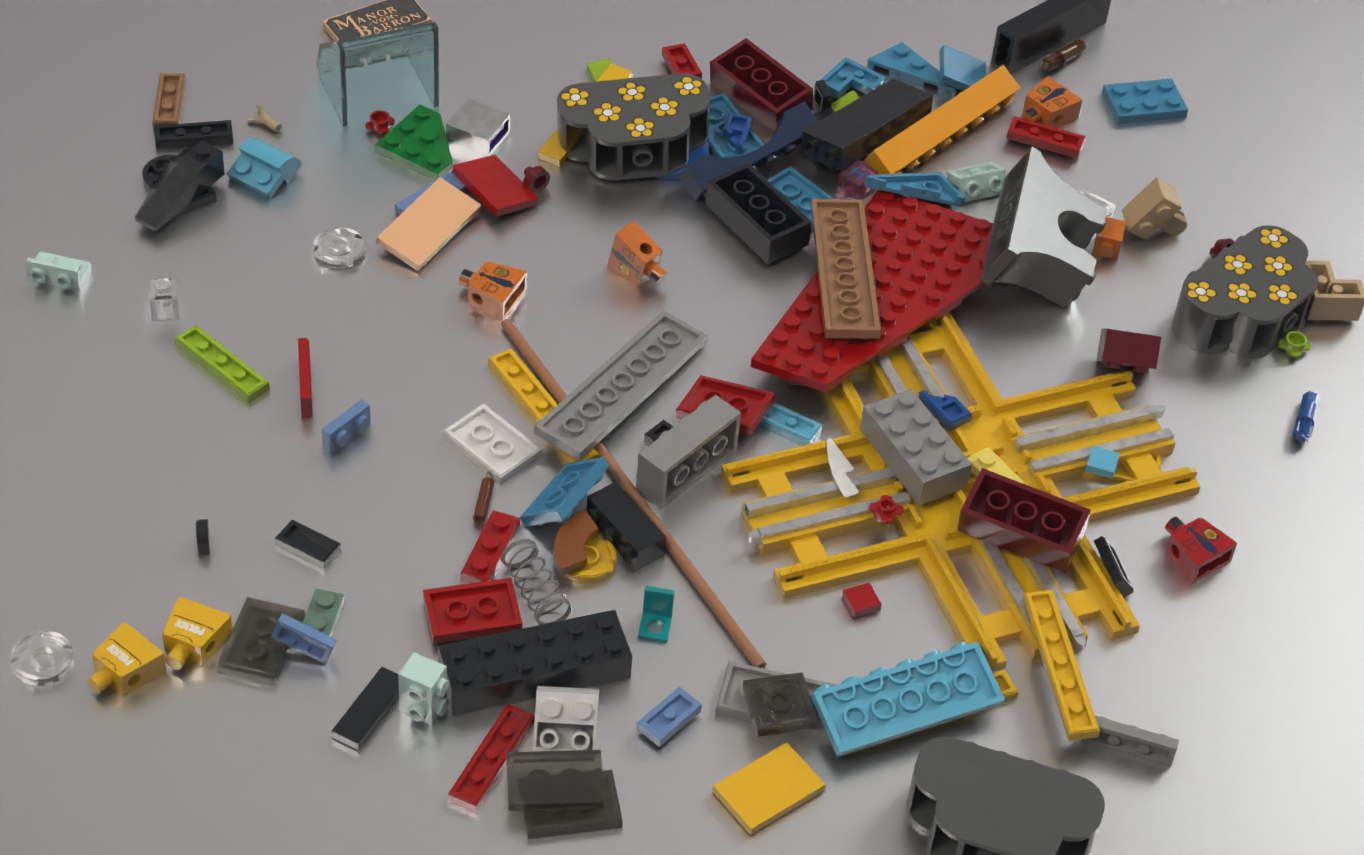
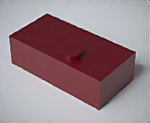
M747 38L710 61V83L773 132H775L777 122L789 109L805 101L810 110H813V88Z
M982 468L960 511L957 531L1066 573L1087 529L1091 510Z

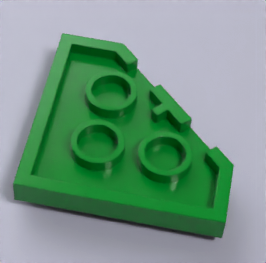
M421 104L375 144L376 153L434 181L446 175L453 168V160L441 114Z

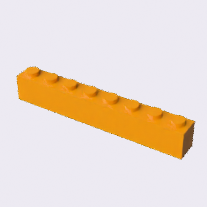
M1002 65L875 149L862 162L872 175L903 174L902 170L904 169L909 172L920 164L918 161L920 158L925 161L936 153L935 148L939 147L942 150L952 142L951 137L955 136L958 139L968 131L967 127L969 125L974 128L984 120L983 116L985 114L989 118L1000 110V104L1004 107L1016 99L1014 94L1021 87L1006 67Z

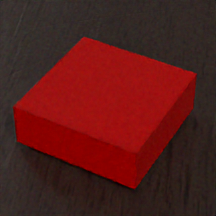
M870 583L842 591V598L853 618L881 611L882 604Z

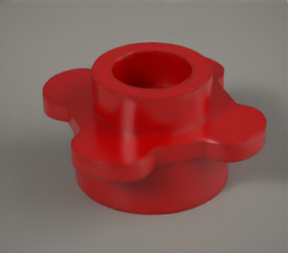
M377 110L370 114V122H367L365 127L367 130H373L376 133L387 134L390 126L395 124V119L390 117L388 112Z
M883 495L879 501L869 505V511L874 513L875 520L881 524L893 523L897 515H902L904 511L903 506L897 505L889 495Z

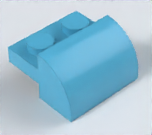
M251 137L238 147L241 154L226 174L229 179L271 199L282 182L287 184L290 182L302 163L298 158L256 137Z

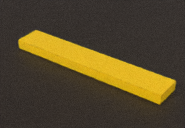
M611 63L597 81L633 78V71ZM566 125V151L559 143L558 131L556 129L539 149L538 159L560 167L567 159L568 151L583 134L582 128Z
M512 348L488 358V366L535 424L558 405ZM555 447L567 463L598 458V453L594 448L582 459L577 460Z
M1045 590L1024 593L1023 601L1068 741L1099 737L1100 730L1054 591Z

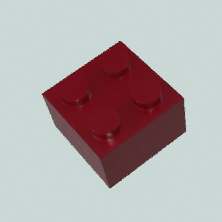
M1107 328L1101 329L1097 361H1103L1102 367L1122 369V364L1130 365L1129 371L1149 374V368L1157 369L1161 336Z

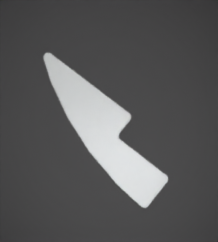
M828 438V461L838 488L846 498L858 494V489L846 475L847 472L854 470L853 466L834 441Z

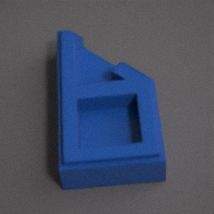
M729 113L723 128V136L738 153H743L753 124V117Z
M923 390L919 392L918 398L948 431L971 421V412L956 397L929 395L928 391Z

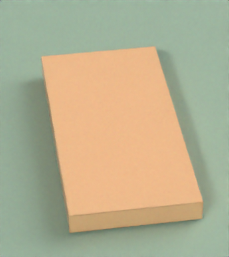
M439 177L377 237L376 243L416 271H419L480 211L481 204Z

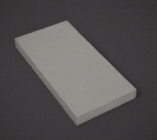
M728 661L715 715L830 740L816 708L810 709L808 702L816 688L825 684H830L831 687L836 684Z

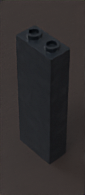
M1046 0L997 27L990 64L996 69L1004 65L1010 74L1021 70L1106 24L1111 0Z
M893 78L802 131L801 154L842 171L931 113L933 94Z

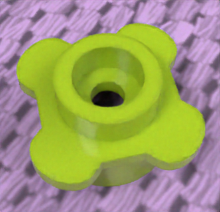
M1298 331L1289 332L1285 340H1280L1278 343L1281 349H1285L1288 354L1296 358L1300 357L1302 352L1309 351L1311 347L1310 343L1307 342V337Z

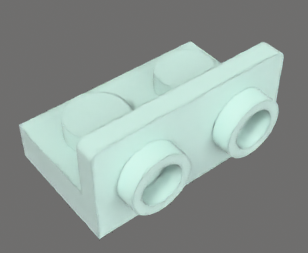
M993 162L947 171V179L957 186L958 191L965 197L964 202L1000 195L1004 177L1006 176V169Z
M41 251L35 259L28 258L25 262L29 281L75 291L81 290L92 270L91 262Z

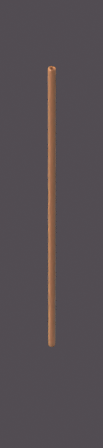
M510 319L503 320L501 326L557 402L563 401L567 397L565 392ZM600 441L593 447L597 451L598 457H605L610 465L608 468L609 472L623 491L667 537L666 549L752 665L764 669L767 663Z

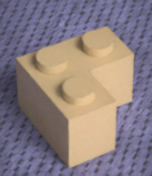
M1306 261L1305 264L1315 272L1318 278L1317 289L1311 296L1306 311L1307 320L1359 321L1364 307V288L1361 280L1335 279L1330 261Z

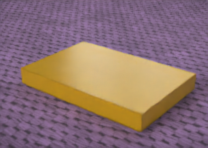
M786 742L714 784L712 792L745 830L752 835L825 791L826 784Z

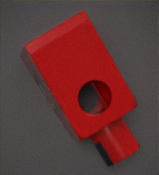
M1173 517L1165 525V530L1171 534L1166 552L1191 585L1232 561L1237 542L1205 519L1197 518L1185 525L1178 517Z

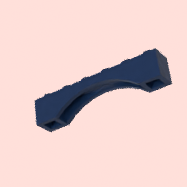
M804 101L782 115L777 122L772 138L759 149L735 157L704 155L686 165L679 178L695 201L702 197L706 199L707 181L747 163L758 170L757 167L762 164L768 166L778 159L777 156L782 153L785 156L789 155L797 149V145L802 143V131L819 121Z

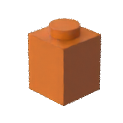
M1105 217L1106 225L1101 233L1096 234L1092 255L1118 260L1126 221Z

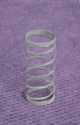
M520 539L511 543L501 555V561L504 566L508 567L510 576L514 577V584L517 588L521 589V596L527 600L528 608L534 612V618L538 625L547 624L540 621L542 613L557 609L563 602L568 604L567 611L560 618L552 622L565 620L572 610V605L568 599H565L566 595L564 592H556L559 588L558 581L550 580L552 577L550 569H543L546 561L544 558L537 557L539 549L535 542L530 539ZM523 543L533 545L520 549L513 555L509 563L505 562V557L512 548ZM533 548L527 558L511 564L512 560L520 552ZM533 560H542L543 565L539 570L529 576H517L518 572L525 565ZM519 567V569L516 571V574L513 575L510 571V568ZM541 571H548L550 573L549 578L536 587L524 588L525 583L532 576L537 575ZM517 579H526L522 587L517 583ZM553 582L556 584V589L551 594L541 599H531L533 593L546 583ZM523 590L533 591L530 593L529 598H527ZM562 594L563 598L550 600L538 610V607L544 600L552 595ZM530 601H540L536 609H533L530 605ZM556 603H559L557 606H555V607H553V608H551V609H549V610H545V609H547L548 607H550L551 605L556 604Z

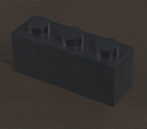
M616 482L587 496V513L602 532L606 541L609 540L619 551L622 559L625 562H629L636 571L665 556L667 537Z

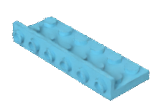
M977 641L971 644L966 642L958 643L951 647L950 650L942 653L939 650H935L916 661L906 659L898 663L896 667L887 670L885 667H880L861 678L851 676L843 680L841 684L832 687L830 684L822 685L813 691L808 705L810 709L816 708L836 756L840 757L1000 706L1004 703L1005 698Z

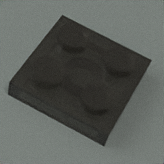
M803 672L743 680L742 689L757 737L817 728L818 720Z

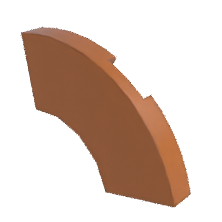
M585 509L567 519L556 535L554 561L561 576L587 566L584 548L591 539L598 536L599 528Z

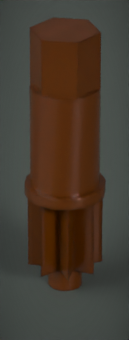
M1077 39L1065 47L1055 50L1051 55L1043 59L1042 68L1044 70L1048 69L1051 72L1057 67L1063 66L1067 61L1086 49L1085 42Z

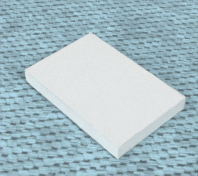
M484 403L442 431V438L485 473L489 471L492 478L499 484H502L542 456V449Z

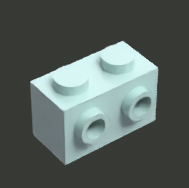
M413 652L398 674L399 712L408 715L415 721H422L432 726L438 716L445 714L449 705V699H447V689L449 686L447 666Z

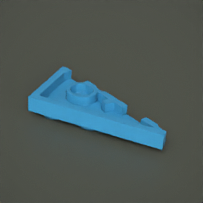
M903 42L868 58L867 67L870 69L879 66L888 69L891 76L900 77L924 86L925 82L938 86L939 92L953 96L958 95L959 89L940 82V71Z
M941 172L866 175L864 185L869 188L959 207L963 206L965 197Z

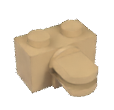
M1157 177L1121 210L1128 231L1145 240L1150 238L1158 229L1176 236L1187 228V221L1184 213L1180 211L1182 206L1175 187Z

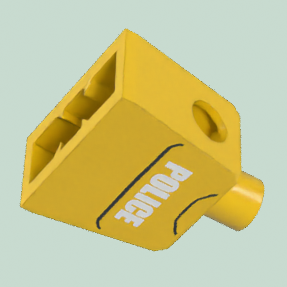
M179 596L162 635L164 651L168 654L165 658L167 665L175 670H180L186 661L197 665H205L233 635L231 615Z
M124 621L93 652L92 659L96 673L90 676L87 682L90 688L98 694L110 685L121 695H127L167 672L164 652Z

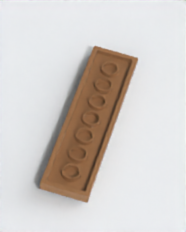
M811 199V215L825 338L880 339L881 327L863 200Z

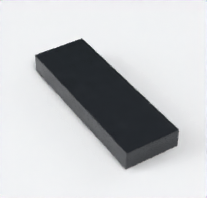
M231 120L154 126L156 149L191 147L201 141L210 145L234 144Z
M381 667L332 729V738L359 750L399 698L398 674Z

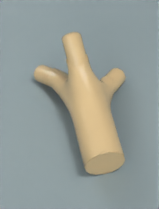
M258 103L256 107L259 116L248 118L247 122L262 123L275 133L279 132L282 125L267 114L262 105Z

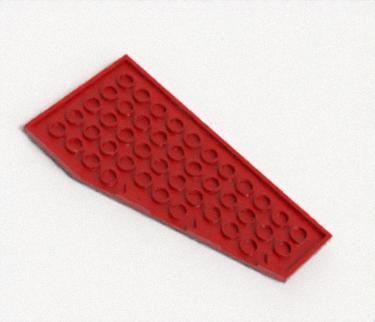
M877 190L864 209L881 327L880 339L825 338L817 270L753 355L751 367L827 393L848 379L851 372L875 356L880 358L907 340V335L930 320L936 321L962 304V299L985 285L984 282L980 281L993 223L985 219L965 215L962 212L942 208L936 204H929L913 197Z

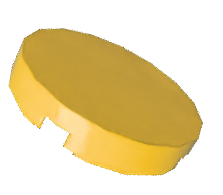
M600 535L591 539L584 548L587 566L564 575L570 580L581 584H595L606 580L613 574L616 568L617 552L613 544L609 540L606 542L600 539Z

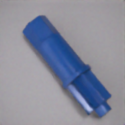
M1311 391L1303 394L1299 414L1295 421L1293 435H1296V439L1301 443L1309 440L1315 425L1314 419L1319 399L1318 394Z

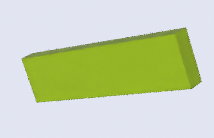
M197 325L175 338V345L246 402H251L270 389L269 382Z

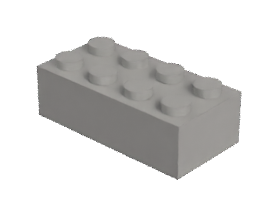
M912 389L863 406L860 424L861 432L919 506L968 486L972 467L971 462Z
M715 395L707 402H702L690 415L682 417L677 425L669 431H664L652 444L644 446L638 454L636 489L641 496L662 510L736 452L741 412Z

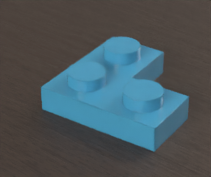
M845 57L820 80H824L833 97L839 99L851 87L867 94L883 85L886 77Z

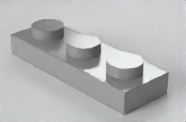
M1095 716L1100 730L1099 737L1081 739L1085 743L1168 767L1172 766L1179 743L1178 739L1168 737L1167 735L1143 730L1136 726L1126 725L1101 716Z

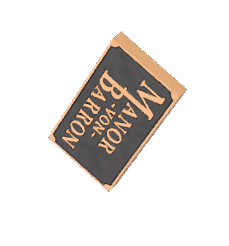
M383 0L322 21L325 31L345 55L432 26V19L416 0Z

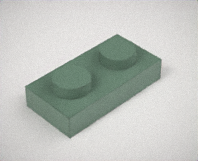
M315 588L303 623L309 624L316 630L332 637L345 602L344 594Z

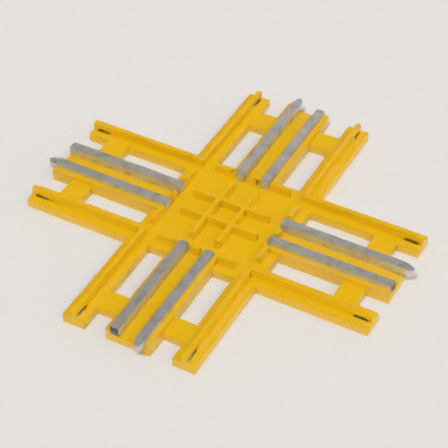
M948 312L939 318L940 325L937 320H930L924 324L927 331L907 335L906 341L880 358L875 356L850 373V377L869 373L883 399L912 389L917 396L923 390L928 391L929 395L944 397L946 393L926 359L943 356L972 406L966 407L971 412L972 419L970 422L948 431L935 416L934 418L963 454L969 457L989 447L1025 482V485L1090 509L1088 522L1199 493L1201 486L1195 479L1197 475L1195 468H1188L1187 466L1162 472L1154 460L1157 455H1162V457L1171 455L1175 447L1174 434L1170 428L1162 429L1156 419L1164 415L1166 406L1149 404L1124 411L1119 406L1117 400L1135 396L1136 387L1132 383L1133 373L1131 371L1122 370L1002 399L951 313ZM849 378L843 381L842 388H833L827 393H823L846 433V436L832 440L850 464L862 462L866 473L848 477L858 489V494L847 498L844 497L835 480L793 490L788 479L831 469L828 461L827 440L721 465V474L731 493L758 487L762 498L742 502L741 514L750 530L748 543L757 544L762 555L789 549L796 562L794 565L774 569L773 578L783 598L918 565L960 643L966 642L971 644L978 641L982 652H985L989 658L987 662L992 672L1006 667L1007 660L998 645L1000 643L1020 639L1032 661L1042 658L1023 601L1024 593L1045 590L1054 591L1073 650L1083 651L1086 646L1088 634L1081 624L1083 621L1099 617L1111 639L1131 635L1139 631V622L1120 591L1113 584L1109 573L1085 534L1069 565V569L1082 590L1064 594L1048 566L957 531L960 511L977 479L972 472H970L966 488L919 506L861 432L860 424L864 404ZM1121 383V385L1112 387V384ZM1087 408L1092 416L1090 419L1024 434L1018 425ZM1092 446L1120 453L1116 468L1122 467V464L1125 463L1127 473L1130 477L1135 478V480L1067 497H1062L1054 484L1082 477L1086 470ZM745 472L743 475L733 477L735 473ZM1184 480V483L1175 484L1176 481ZM889 495L897 505L903 506V514L897 515L896 520L893 522L896 524L902 538L827 556L820 541L887 525L875 520L874 513L869 511L870 503H876L881 499V496ZM971 552L1003 610L982 616L949 557ZM797 576L799 578L797 580L786 582V579ZM1116 617L1120 618L1122 625L1119 624Z

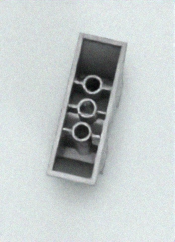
M1031 147L1004 177L980 281L987 285L994 283L1019 285L1046 297L1064 308L1071 300L1075 301L1085 285H1091L1096 277L1095 266L1097 260L1084 249L1089 245L1092 237L1096 233H1101L1107 222L1105 220L1107 208L1068 185L1048 165L1041 151Z

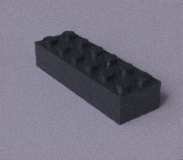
M610 610L438 646V663L447 666V680H449L447 698L449 699L452 714L456 716L507 705V703L512 704L536 699L537 686L588 688L630 679L632 653L616 611Z

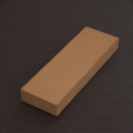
M160 73L152 121L153 129L156 125L180 124L186 83L185 74Z

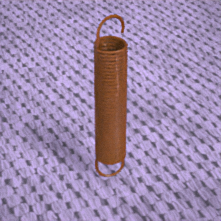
M489 471L486 473V476L489 473L490 477L482 479L473 514L474 525L480 530L483 528V522L486 520L495 483ZM475 523L482 524V527L478 528Z

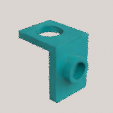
M645 586L643 613L638 639L668 642L675 590ZM657 622L663 626V631L654 634L649 632L646 626L649 623Z

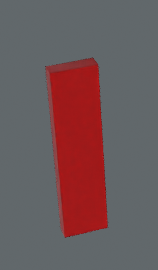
M507 703L448 793V801L476 813L535 722V715Z

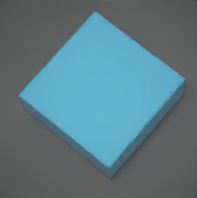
M1092 446L1085 472L1113 479L1120 453Z

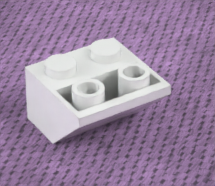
M537 686L533 753L595 757L599 689Z

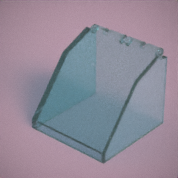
M436 22L414 24L319 44L316 63L319 78L343 127L348 126L346 68L364 66L363 59L365 58L367 64L371 65L375 62L385 61L386 54H389L391 59L409 57L434 108L439 107V41Z

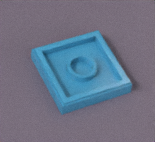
M944 44L939 50L940 82L964 91L986 76L985 61Z

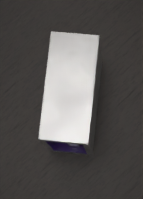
M469 98L446 123L447 141L489 156L510 132L511 114Z

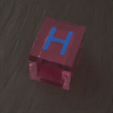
M861 160L856 161L839 173L837 193L846 199L864 200L876 190L864 185L866 175H878V171Z

